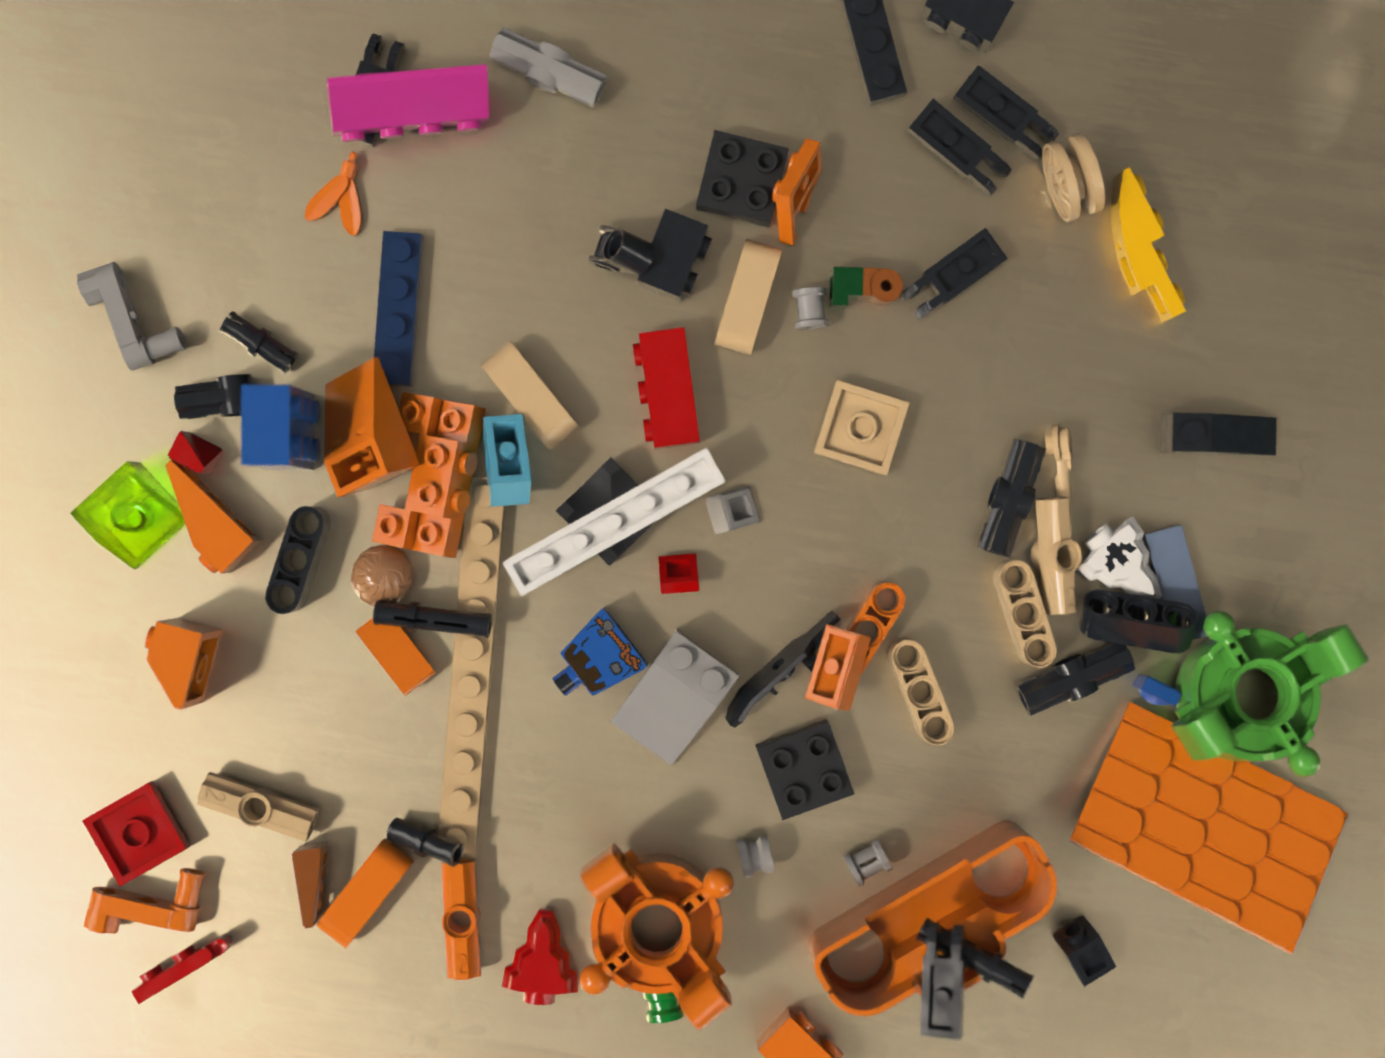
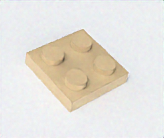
M836 380L813 454L887 476L910 403Z

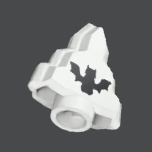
M1130 517L1114 529L1108 523H1105L1084 541L1085 546L1090 551L1082 558V562L1077 570L1089 581L1098 579L1107 588H1122L1128 594L1157 599L1162 598L1158 578L1147 565L1150 553L1141 541L1144 532L1133 517Z

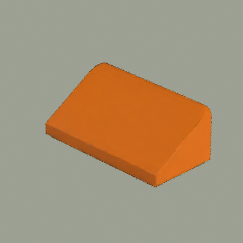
M826 624L805 699L838 710L849 711L871 638Z

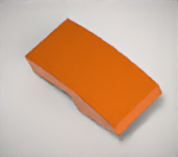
M372 618L355 631L404 696H407L436 673L401 627L381 624L374 625Z

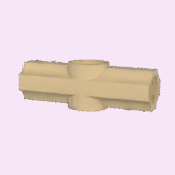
M1070 497L1037 498L1035 502L1038 540L1031 549V560L1035 568L1040 570L1042 602L1047 615L1076 613L1075 571L1082 562V551L1079 544L1072 540Z
M209 772L202 783L197 805L238 818L247 826H261L305 842L309 840L315 827L319 811L318 808L277 795L269 788H256L213 772ZM252 798H259L265 803L266 813L264 816L257 815L252 811L250 806Z

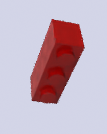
M685 328L639 333L640 343L632 345L635 366H643L645 381L638 382L640 403L648 404L650 419L643 420L646 442L653 441L655 450L700 444Z

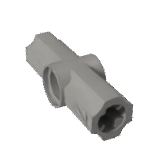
M504 27L497 33L489 55L490 60L524 75L526 80L535 86L551 93L559 91L593 108L599 101L607 81V75L573 60L571 55L561 48L547 42L536 43Z

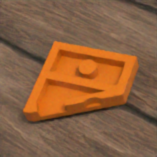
M805 139L799 152H794L791 155L783 180L779 179L774 186L772 200L776 202L779 241L781 243L794 246L797 240L795 216L798 211L806 213L813 189L816 186L822 169L821 147L818 141Z

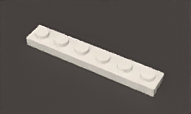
M705 448L502 563L518 592L523 596L726 481L710 452Z

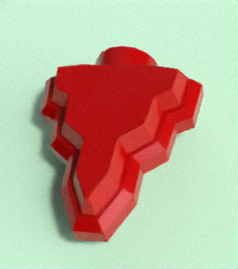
M552 909L538 910L528 927L527 941L516 948L513 963L507 965L504 971L502 987L524 992L523 1001L532 1005H551L555 1003V995L578 992V971L570 967V952L560 944L561 928Z

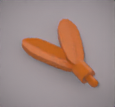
M351 152L348 161H343L339 175L329 181L309 201L304 215L306 220L315 221L323 218L339 202L344 228L350 235H358L362 226V211L357 187L353 181L358 165L355 164L356 152Z

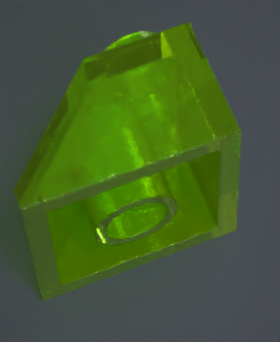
M126 461L70 513L98 544L134 570L140 567L185 525L178 502L141 462Z

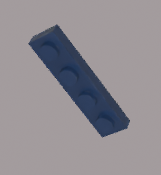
M383 231L374 357L379 358L389 385L412 387L423 248V235L420 233Z

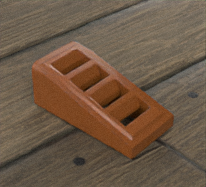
M328 842L301 845L292 853L302 923L305 928L313 927L320 920L329 850Z

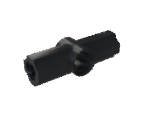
M1013 439L1001 477H997L989 496L987 508L990 510L978 540L977 548L1010 558L1022 520H1026L1034 502L1036 489L1033 487L1040 471L1043 457L1045 456V448L1028 441Z
M1109 643L1085 655L1084 653H1079L1058 661L1052 665L1053 669L1022 681L1016 685L1022 705L1025 707L1028 715L1032 716L1066 700L1067 702H1072L1089 696L1099 689L1098 686L1136 670L1134 659L1126 645Z

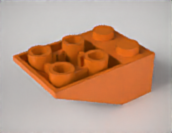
M378 357L368 360L325 384L324 463L338 498L372 489L420 465Z

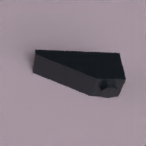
M1173 412L1161 415L1160 453L1275 456L1277 418L1215 413Z

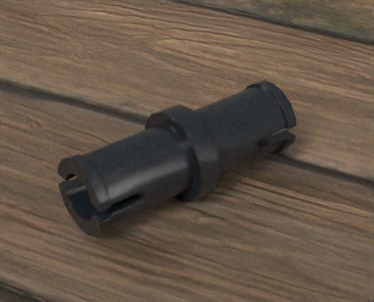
M230 312V319L228 317L225 318L220 327V332L225 333L248 348L247 353L251 356H260L286 374L289 371L288 366H293L298 353L271 337V332L266 328L260 330L237 315L236 312Z
M397 817L393 819L387 830L388 840L413 849L414 854L422 858L430 856L454 867L460 862L464 853V845L462 843L438 835L437 831L429 826L421 828Z

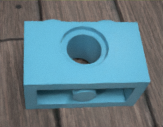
M523 415L484 417L482 442L490 506L529 504L532 480Z

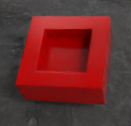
M696 553L658 556L661 594L699 591Z

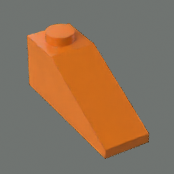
M170 460L165 466L193 547L201 554L198 557L199 561L212 573L217 571L221 574L231 573L262 540L189 468Z

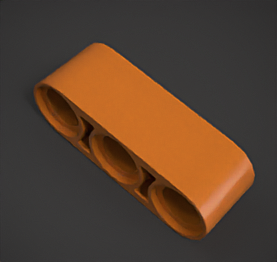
M879 582L874 584L845 628V630L856 632L857 626L863 621H871L875 626V635L870 641L861 674L904 608L905 594L894 583ZM890 588L896 596L895 604L890 609L882 610L877 604V595L881 590Z
M384 838L315 926L346 949L414 861Z

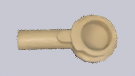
M1059 424L1052 425V432L1045 434L1047 455H1054L1056 461L1057 497L1067 496L1072 499L1069 470H1072L1073 459L1071 431L1069 427L1060 428Z

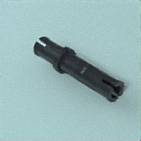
M377 600L374 606L373 623L374 625L406 627L408 632L415 633L418 629L489 638L492 628V614L421 606L420 602L415 601L407 605Z
M929 917L924 921L916 937L917 941H921L924 944H927L929 922H934ZM940 925L941 938L938 951L944 955H951L952 931ZM964 938L963 957H966L965 966L982 975L983 981L989 983L991 980L1023 999L1034 975L1003 960V955L997 951L995 954H992Z

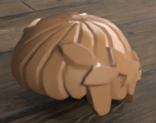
M390 545L371 546L362 552L354 563L351 583L358 597L371 606H375L377 600L397 603L410 588L413 581V568L410 566L411 563L405 553L397 547Z

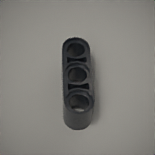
M299 507L292 513L265 595L268 607L276 613L287 614L299 611L307 602L331 527L328 513L320 507ZM308 513L315 514L319 522L317 530L312 534L305 532L302 526V520ZM296 549L303 551L307 558L305 567L300 571L295 569L290 561L291 555ZM285 585L290 587L295 595L294 602L289 607L283 605L279 600V591Z
M1095 589L1088 592L1084 597L1079 626L1085 636L1094 640L1168 653H1182L1191 646L1198 617L1194 608L1181 602Z

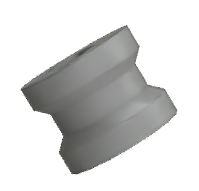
M767 835L759 836L757 841L748 842L745 839L737 841L745 878L752 877L755 872L762 870L766 873L775 872Z

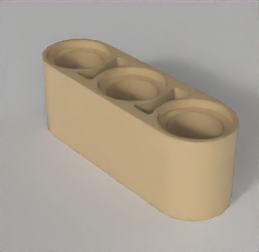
M749 239L745 240L714 345L751 355L782 249Z
M511 341L480 364L517 412L523 415V419L549 451L579 428L578 424Z
M1004 560L995 567L993 582L1015 652L1019 660L1024 664L1036 668H1045L1055 660L1057 649L1033 571L1023 561ZM1016 566L1020 570L1022 578L1017 586L1011 588L1006 584L1004 576L1008 568ZM1028 603L1033 609V615L1029 622L1021 624L1016 618V611L1021 604ZM1039 639L1044 645V653L1037 660H1032L1028 655L1027 649L1032 641Z
M905 637L893 641L888 648V661L917 733L930 745L940 746L946 744L953 737L954 723L924 648L918 642ZM910 645L916 652L915 660L910 665L902 666L897 661V653L903 646ZM917 682H927L930 688L928 697L922 701H915L911 695L912 687ZM933 717L942 718L944 723L942 732L937 736H928L925 730L928 720Z

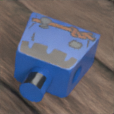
M604 607L561 651L560 654L569 666L552 679L565 696L582 684L594 696L648 667V663L606 607Z

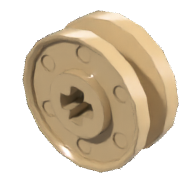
M1080 133L1070 136L1066 141V151L1057 141L1045 144L1042 151L1044 175L1051 199L1061 218L1066 222L1078 219L1080 217L1081 205L1090 215L1101 212L1105 204L1104 184L1097 158L1086 137Z

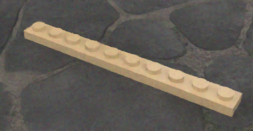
M473 476L469 491L470 503L464 517L457 610L483 614L491 613L492 628L489 638L455 633L438 835L462 843L464 845L462 858L475 859L477 854L505 506H490L487 477Z

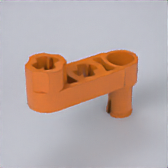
M181 868L174 901L111 887H93L83 927L95 933L115 934L119 931L121 919L175 931H195L200 910L197 902L205 873L193 868Z

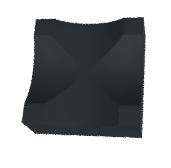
M714 130L696 202V210L729 216L769 228L776 203L772 200V194L776 182L782 179L789 148Z
M610 457L556 512L568 524H571L639 485ZM655 522L598 553V555L609 566L612 565Z
M827 719L755 745L782 820L855 794Z

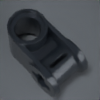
M600 225L598 232L601 235L594 255L589 256L587 262L613 273L624 272L641 275L646 272L654 258V245L620 228Z

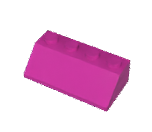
M487 64L327 78V97L333 137L341 136L342 142L365 140V134L380 133L381 139L399 138L404 136L403 131L419 129V135H434L442 133V127L457 126L458 132L476 131L481 129L480 124L486 123L489 119Z

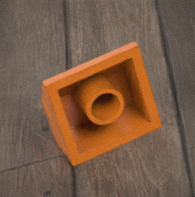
M182 618L156 621V625L149 629L145 640V648L149 649L146 660L174 708L183 710L203 703L222 629Z

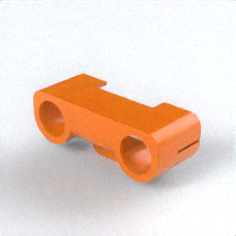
M1000 821L814 930L808 940V949L815 973L830 999L843 1011L857 1016L879 1014L913 995L916 991L922 996L923 956L926 953V944L917 941L916 937L927 917L951 931L954 925L964 926L965 939L992 954H995L997 951L1003 955V959L1006 953L1005 940L1040 920L1052 907L1057 892L1056 874L1040 844L1015 822ZM1016 845L1024 854L1027 863V873L1022 885L1013 893L1005 896H993L980 890L974 882L972 868L974 869L1004 850ZM868 930L874 931L881 939L884 950L883 960L878 970L870 977L862 980H848L839 976L830 966L828 954ZM966 966L964 990L982 980L980 974Z

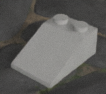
M676 629L610 722L672 766L738 679L739 674Z

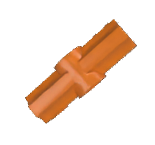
M461 858L460 862L454 867L442 861L444 905L442 927L445 932L447 978L469 980L480 977L479 921L481 913L477 899L475 859ZM458 910L466 912L470 916L471 924L465 927L458 926L453 921L452 913Z

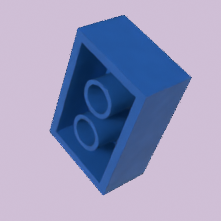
M241 385V465L268 470H314V461L318 462L320 458L319 439H314V423H319L320 403L318 400H314V394L291 385Z

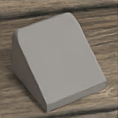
M750 486L706 498V505L715 534H721L760 522Z

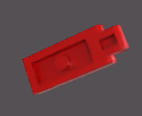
M222 934L198 949H195L193 944L172 956L175 963L162 969L160 964H157L141 974L139 978L142 982L131 991L137 1003L144 1002L225 953L232 946L233 938L229 934Z

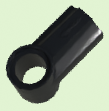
M227 375L218 377L213 382L175 386L174 402L179 419H195L214 415H221V417L241 416V385H252L251 375Z

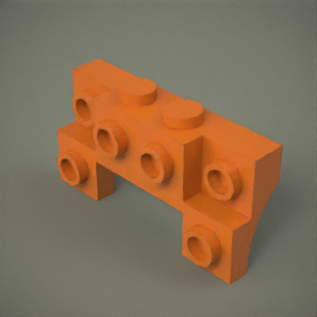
M402 392L399 412L407 432L420 434L416 450V456L420 465L412 470L405 509L379 504L372 542L442 557L456 558L465 511L470 503L469 491L472 477L478 464L477 452L486 408Z

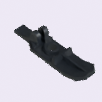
M831 610L806 634L792 640L738 690L726 713L725 719L730 726L735 728L743 723L751 708L769 692L776 696L778 692L774 689V686L778 682L788 679L800 662L811 672L813 671L817 657L815 651L822 640L826 624L832 626L837 624L841 620L837 614Z

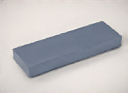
M1175 525L1144 534V545L1150 553L1148 560L1151 570L1158 578L1162 593L1161 599L1181 602L1194 608L1198 620L1193 640L1206 637L1207 635L1203 628L1206 613L1182 525Z

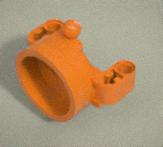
M615 843L582 867L580 877L586 888L596 899L591 918L592 949L598 964H590L580 973L579 982L586 993L591 995L603 993L608 988L610 979L621 988L628 987L643 993L664 994L673 992L678 998L681 1009L698 1030L702 1029L732 1005L730 991L720 978L726 970L716 959L723 933L719 898L728 896L734 886V879L729 871L719 867L713 868L704 874L697 866L683 858L662 853L646 854L637 857L632 849L623 853ZM660 904L671 908L678 915L682 923V933L680 939L673 947L665 951L652 952L644 949L636 942L632 935L631 924L633 918L641 909L649 905Z

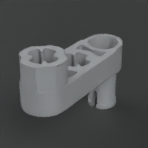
M116 262L77 274L78 288L87 305L93 306L104 302L118 346L126 365L131 371L154 364L156 358L180 350H186L185 339L177 326L150 337L144 335L125 277Z

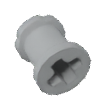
M809 287L792 291V297L797 299L798 322L795 323L796 330L829 327V320L825 319L823 296L827 294L825 287Z
M877 838L872 840V845L852 856L849 853L843 856L859 887L864 885L865 879L884 869L887 872L893 870ZM876 857V861L860 868V864Z

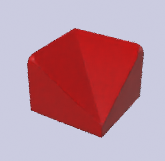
M180 431L167 456H169V459L199 474L209 475L213 473L223 450L191 432Z

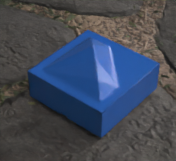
M1138 674L1132 685L1137 688L1140 695L1147 702L1154 705L1176 706L1182 695L1180 691L1144 674Z

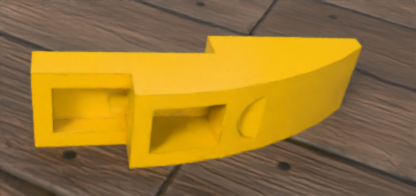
M1129 167L1114 177L1111 224L1116 255L1131 295L1133 296L1146 289L1163 323L1186 312L1183 306L1185 297L1181 288L1176 283L1172 284L1166 272L1168 264L1163 253L1159 249H1154L1152 245L1153 242L1165 236L1162 231L1164 228L1162 217L1155 208L1151 209L1144 196L1147 191L1143 180L1138 174L1134 175Z

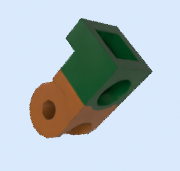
M833 267L830 271L829 309L844 310L848 306V299L870 300L879 306L889 305L902 293V278L891 269Z

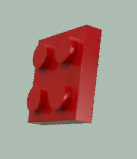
M154 781L148 782L82 820L119 887L190 847Z

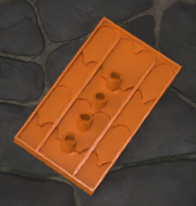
M1129 702L1071 835L1070 842L1292 955L1348 813L1247 761H1230L1219 757L1210 760L1193 761L1171 727L1173 722Z

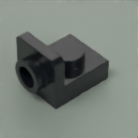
M1085 916L1077 918L1053 933L1052 936L1055 942L1064 952L1077 978L1084 987L1117 967L1100 935Z

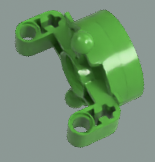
M1223 611L1210 613L1205 618L1203 626L1205 634L1209 638L1197 645L1186 657L1178 672L1175 689L1180 691L1182 695L1175 711L1179 719L1171 727L1193 761L1210 760L1215 757L1240 762L1268 761L1289 756V767L1296 775L1300 777L1314 775L1320 768L1321 760L1319 754L1314 749L1305 745L1315 735L1313 728L1319 715L1321 703L1320 686L1334 677H1340L1354 671L1369 660L1348 625L1344 624L1326 628L1308 638L1304 631L1288 639L1279 633L1266 629L1245 628L1234 631L1235 622L1228 613ZM1250 669H1258L1267 673L1274 680L1278 690V702L1274 711L1268 717L1261 720L1247 716L1240 708L1236 699V685L1239 678Z

